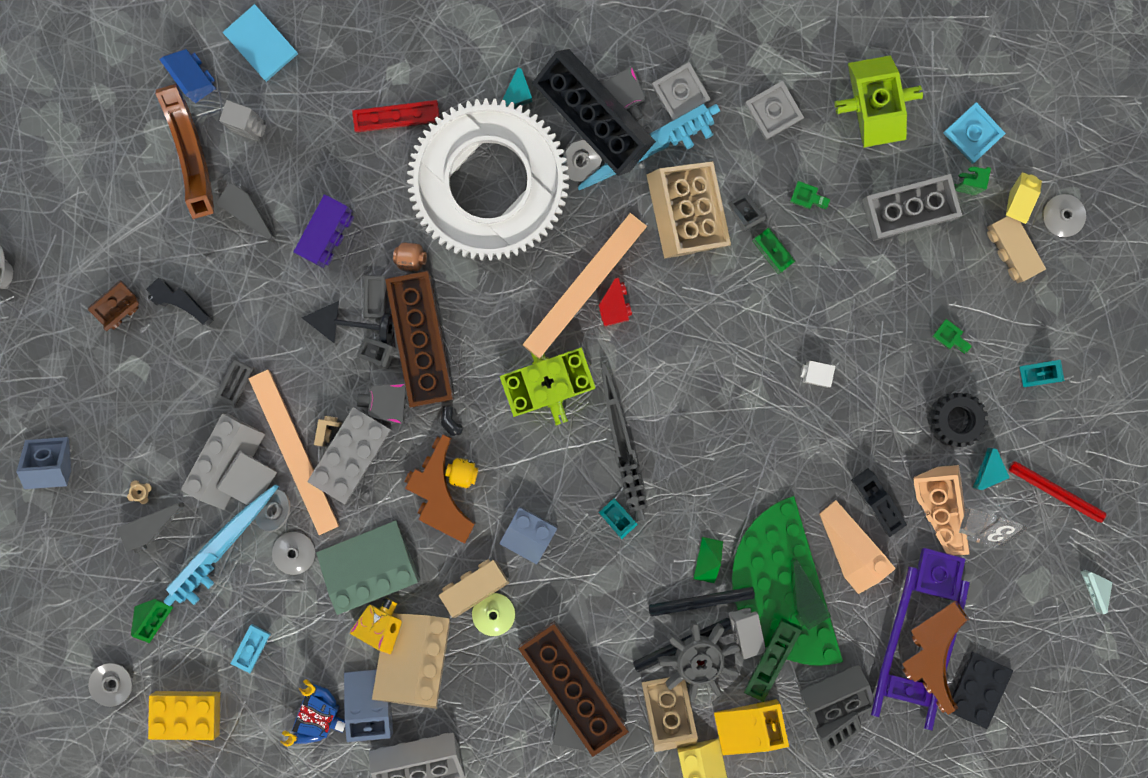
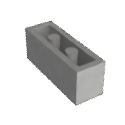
M226 100L219 121L233 133L258 142L259 137L264 135L265 121L252 109Z

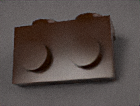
M120 280L88 307V311L103 325V329L107 332L110 328L113 330L122 323L121 319L127 314L130 316L138 310L139 298Z

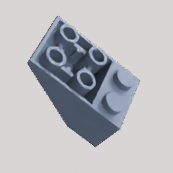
M377 669L344 672L347 742L391 738L393 734L391 702L372 700Z

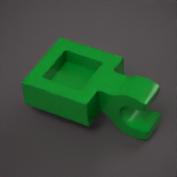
M798 181L790 203L807 209H811L812 204L826 209L830 199L817 195L818 188Z
M947 319L942 322L932 336L946 348L951 349L954 345L964 354L972 347L971 344L960 337L963 331Z

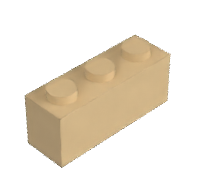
M1006 216L987 227L988 237L991 242L997 245L999 249L998 255L1008 265V273L1012 280H1016L1017 283L1024 282L1046 270L1020 221Z
M487 559L478 565L480 569L474 573L469 571L460 577L461 581L457 584L450 583L442 588L443 593L439 597L452 618L458 617L510 583L497 561Z

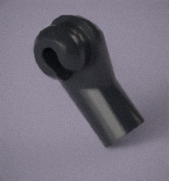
M443 406L442 427L449 435H460L463 427L452 419L453 407Z

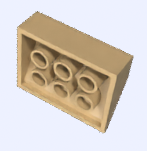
M713 161L659 168L646 174L664 259L731 245Z
M392 613L393 616L401 619L402 624L392 653L388 654L382 651L379 653L372 700L437 709L450 619L428 615Z

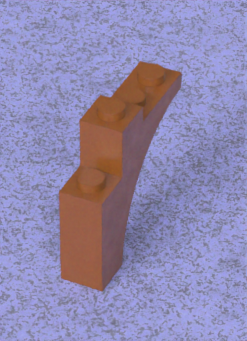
M443 434L441 438L437 436L432 445V448L435 450L431 457H426L422 465L425 468L424 472L415 469L414 472L410 471L404 481L407 483L405 489L428 500L427 503L423 502L419 508L418 514H420L418 520L465 544L476 523L458 508L447 487L445 459L452 438Z
M958 601L951 603L911 630L914 643L918 647L922 646L923 650L903 663L905 667L903 671L908 679H913L914 682H917L923 678L925 689L930 694H934L937 698L936 704L938 708L948 715L958 709L947 683L946 660L948 650L956 633L970 620Z

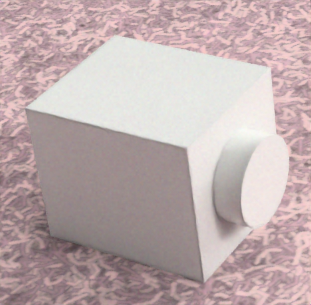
M807 361L806 365H802L800 377H803V383L830 388L835 366Z

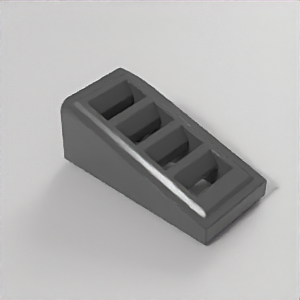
M856 712L816 729L827 754L863 730Z

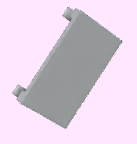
M751 608L729 612L734 640L740 648L738 653L743 659L764 653L765 644L758 613H751Z

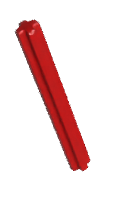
M1015 461L1011 463L1008 469L1009 472L1097 522L1102 523L1106 518L1104 511Z

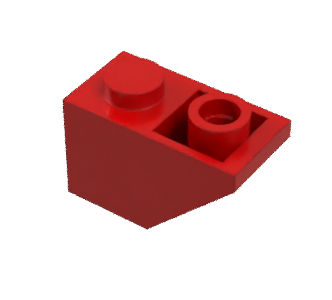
M619 278L614 279L599 304L603 327L629 321V316L632 315L630 304H625L623 296L627 295L625 283H620Z

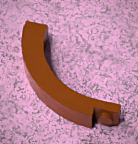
M177 84L156 89L155 94L168 122L179 156L184 179L185 202L192 219L213 214L214 204L209 173L199 136L186 100H183Z

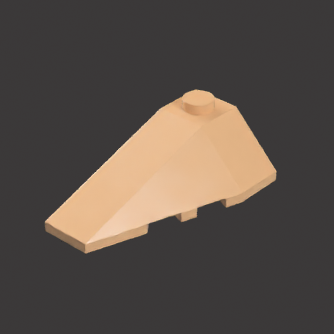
M959 465L936 467L915 476L913 479L917 501L924 509L926 517L931 522L946 554L953 556L969 555Z
M836 500L819 513L834 549L835 556L840 564L842 574L858 594L876 585L896 569Z

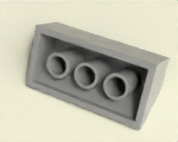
M222 414L183 484L181 491L199 501L224 510L231 496L216 488L217 484L239 450L253 458L265 433L230 414Z
M444 733L440 736L421 738L417 741L399 743L395 746L380 747L369 751L370 774L372 778H465L459 746L454 733Z

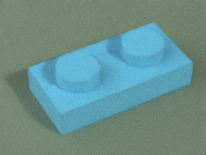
M251 624L230 664L250 674L271 633Z

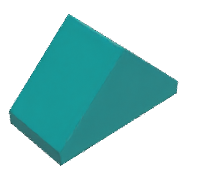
M519 67L502 99L505 100L506 107L511 102L514 103V108L532 102V96L523 71Z
M1061 360L1019 366L1023 387L1065 381Z
M987 448L972 488L984 490L1010 478L997 449Z
M615 498L598 512L621 539L638 525Z

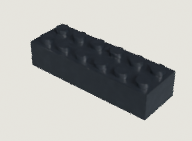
M570 49L556 51L532 82L618 176L630 172L656 142Z

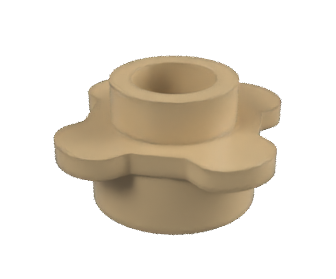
M137 480L132 481L129 494L127 495L128 500L146 504L149 501L148 494L152 490L151 485L148 483L141 484Z

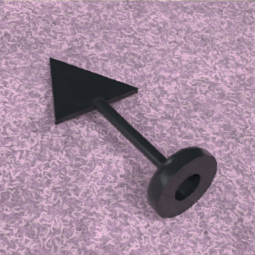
M339 301L302 317L303 320L333 343H335L337 325L379 330V339L382 343L386 344L391 342L394 333L392 314L389 313L382 316L380 325L337 320Z

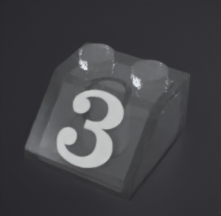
M966 507L959 533L966 534L967 540L977 543L982 539L981 544L994 548L995 544L1006 545L1026 531L1028 526Z

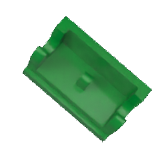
M970 167L968 171L975 173L959 174L958 177L964 178L963 182L954 184L955 191L977 195L987 189L991 168Z
M767 228L752 240L778 275L795 262L770 228Z

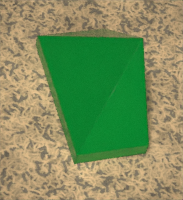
M702 537L693 579L715 583L721 566L723 541Z
M157 599L135 606L131 636L150 643L173 609V606H168Z

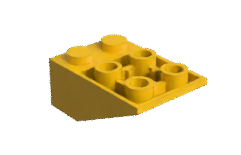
M777 699L714 712L722 755L767 752L789 747L781 705Z

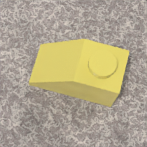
M1022 172L1010 190L1006 215L1026 224L1040 195L1042 181L1034 175Z

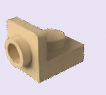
M325 416L324 419H318L314 445L326 446V442H330L332 430H329V426H342L341 422H337V417Z

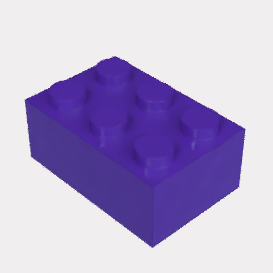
M324 194L293 252L321 268H324L325 265L328 266L333 259L334 254L332 252L335 246L338 247L344 238L342 233L345 227L349 228L353 222V211L348 206Z

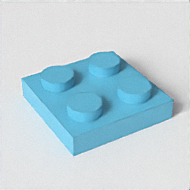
M977 102L943 132L972 164L1006 134Z

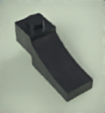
M157 278L146 288L150 294L148 298L157 306L159 304L165 307L168 304L177 306L191 314L205 326L214 321L183 288L179 287L174 291L161 278Z
M869 468L851 479L857 492L889 537L907 526L890 495L884 490L877 476Z

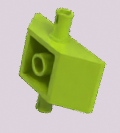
M891 55L848 63L854 96L851 99L835 101L836 114L851 111L857 113L863 148L906 140L907 111L905 102L923 99V92H920L922 90L921 85L902 89L900 74ZM877 96H878V99H882V100H883L881 103H878V102L876 101L875 98H876Z
M582 347L550 359L546 358L545 353L540 359L531 353L534 361L532 365L500 376L513 417L547 406V408L550 407L555 426L561 424L558 415L561 416L563 423L569 421L562 405L563 400L596 389ZM547 376L549 379L554 380L550 389L547 386H542V382H544V378Z

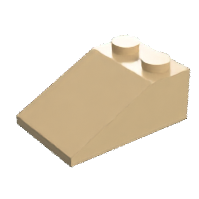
M669 678L642 682L654 752L697 744L698 737L685 680L671 690L668 689L665 683Z

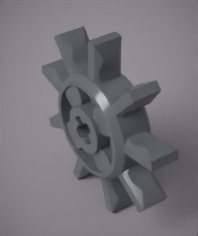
M691 620L690 629L692 637L684 642L669 632L667 635L669 641L678 648L675 656L658 657L660 666H676L678 670L665 682L669 690L685 680L690 683L688 688L690 701H695L699 685L709 684L712 692L720 696L722 695L720 686L715 679L721 673L738 677L739 672L737 668L724 664V657L740 651V648L736 642L722 647L718 646L717 641L724 632L721 624L717 623L710 636L707 637L700 636V628L697 622Z

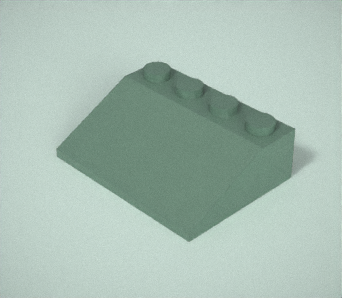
M397 520L316 552L327 591L337 615L420 581Z

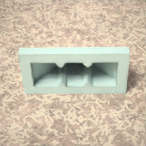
M1081 571L1096 612L1101 614L1108 613L1112 582L1090 571Z

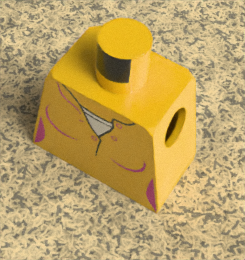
M385 598L381 608L373 605L367 606L349 634L379 651L391 654L402 624L401 619L392 615L397 603Z

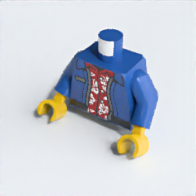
M308 679L303 681L308 687L306 689L299 688L305 697L292 728L293 735L286 730L282 732V735L289 736L286 741H280L284 746L288 747L293 743L308 744L321 741L323 738L328 737L331 729L341 733L344 732L345 720L336 717L340 706L337 705V701L329 689L315 684L312 685Z

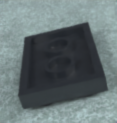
M972 651L952 695L953 700L958 706V709L952 712V714L988 729L1014 670Z

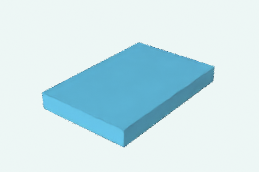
M255 4L223 31V34L266 82L298 55L297 51Z

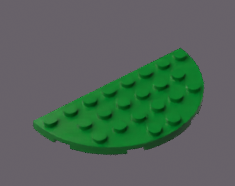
M790 496L771 505L756 517L743 534L733 559L732 590L753 587L755 598L735 602L738 610L751 608V613H758L765 647H767L781 618L802 627V631L787 660L807 665L841 663L843 660L795 497ZM776 641V643L785 647L784 643Z

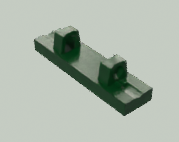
M781 618L744 689L745 694L762 702L765 701L802 631L801 626ZM776 641L784 643L785 647L776 643Z

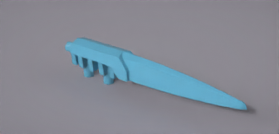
M702 104L650 133L649 135L656 142L639 162L669 147L670 141L674 146L678 142L683 141L686 149L692 148L694 143L690 136L692 134L694 136L699 130L702 131L706 139L710 138L713 133L708 125L714 124L712 116L720 112L718 105L715 104L707 109ZM604 164L578 186V190L596 184L616 173L607 164Z
M272 486L246 506L197 553L166 588L169 593L164 599L166 605L171 606L175 600L182 603L186 599L195 605L200 600L192 591L200 583L208 589L214 585V582L207 576L214 570L211 564L218 562L222 555L239 538L279 486Z

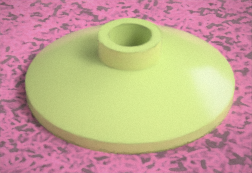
M493 593L473 607L472 619L476 628L483 634L499 636L507 632L513 625L515 609L512 602L506 596ZM496 612L497 618L491 619L489 613Z

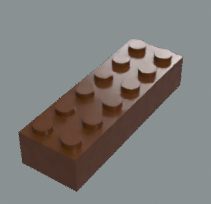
M425 271L385 279L409 407L414 408L455 400L430 272Z
M555 620L519 645V651L592 757L629 733L627 725Z

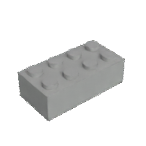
M951 174L869 195L862 199L873 241L951 221L962 216Z
M353 407L307 482L341 503L347 504L391 430Z

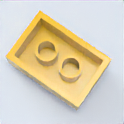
M155 691L149 695L148 739L215 740L220 735V692Z

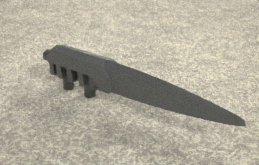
M603 363V385L611 432L616 449V454H614L615 461L621 474L629 512L635 511L637 521L645 520L643 509L648 508L635 450L631 449L620 404L607 366Z

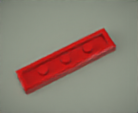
M437 100L352 110L355 133L437 123L436 117L440 118Z

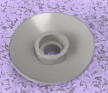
M584 139L574 141L565 149L562 158L567 159V162L562 166L568 167V171L564 174L568 175L569 179L573 181H585L599 169L602 158Z
M1062 194L1053 197L1047 202L1043 210L1045 227L1049 232L1058 237H1070L1077 234L1083 228L1086 221L1084 205L1072 195ZM1065 211L1070 213L1069 219L1064 217Z
M278 489L275 491L270 500L255 517L260 529L266 532H273L284 525L290 513V500L287 494Z
M288 532L281 535L274 543L272 558L277 568L282 572L290 575L301 574L313 564L315 547L311 539L305 534ZM290 550H294L296 552V556L294 558H291L289 556Z
M106 663L97 667L92 672L88 683L89 692L92 698L100 705L107 707L117 706L129 697L132 691V678L123 666L116 663ZM110 680H114L116 682L115 687H112L110 685Z

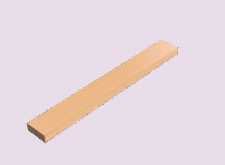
M630 213L522 346L540 359L647 226Z
M270 370L248 378L318 534L321 535L339 527L340 525L325 492L307 482L314 468Z

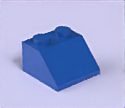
M185 49L159 59L183 93L194 103H197L216 89L212 83L215 79L208 70L203 71L200 67L202 61L195 52L191 54Z

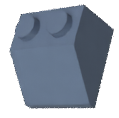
M68 437L25 440L16 471L24 489L68 486L71 473Z
M520 506L499 544L537 564L558 526Z

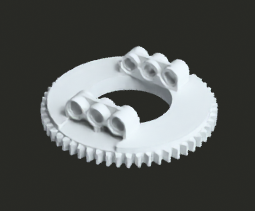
M486 98L483 105L476 99L475 106H472L467 101L466 108L461 104H458V111L451 107V115L443 112V120L436 117L437 125L429 124L431 132L423 131L426 138H418L422 145L414 146L418 154H411V157L416 161L409 162L408 164L414 170L407 171V174L413 177L407 180V183L414 186L409 188L408 192L415 194L409 199L411 202H417L412 207L413 210H420L416 217L418 219L424 218L420 224L422 226L428 225L425 230L427 233L434 231L432 235L434 240L440 237V245L447 242V250L454 247L455 254L462 250L463 257L471 253V259L474 260L476 255H479L480 260L483 261L485 255H488L489 261H492L494 255L497 256L498 260H501L502 254H505L507 259H509L510 252L518 256L519 248L524 253L527 252V244L533 248V240L540 243L539 235L547 236L548 233L545 229H553V225L550 222H558L555 214L562 215V210L558 206H565L566 204L561 198H567L568 196L562 190L569 189V185L564 183V181L569 180V176L563 174L568 171V167L562 166L567 162L566 158L560 157L564 154V150H557L561 145L560 141L553 142L556 135L555 133L548 135L551 128L549 126L543 128L544 120L536 122L538 115L535 114L530 118L529 109L522 113V106L520 105L515 110L513 102L506 107L505 100H502L501 104L497 105L496 99H493L492 104L489 105ZM482 143H496L508 147L519 156L527 171L526 190L500 217L480 218L467 213L456 203L450 188V177L460 168Z

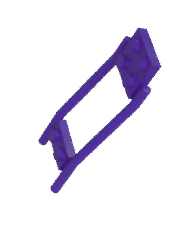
M922 548L918 569L908 567L903 593L879 674L871 712L872 716L880 717L883 698L886 696L928 707L924 729L933 731L938 708L936 704L937 698L933 693L930 694L925 689L923 683L889 675L912 590L958 601L964 610L970 582L961 580L965 558ZM956 635L953 638L948 650L946 660V671L955 643Z

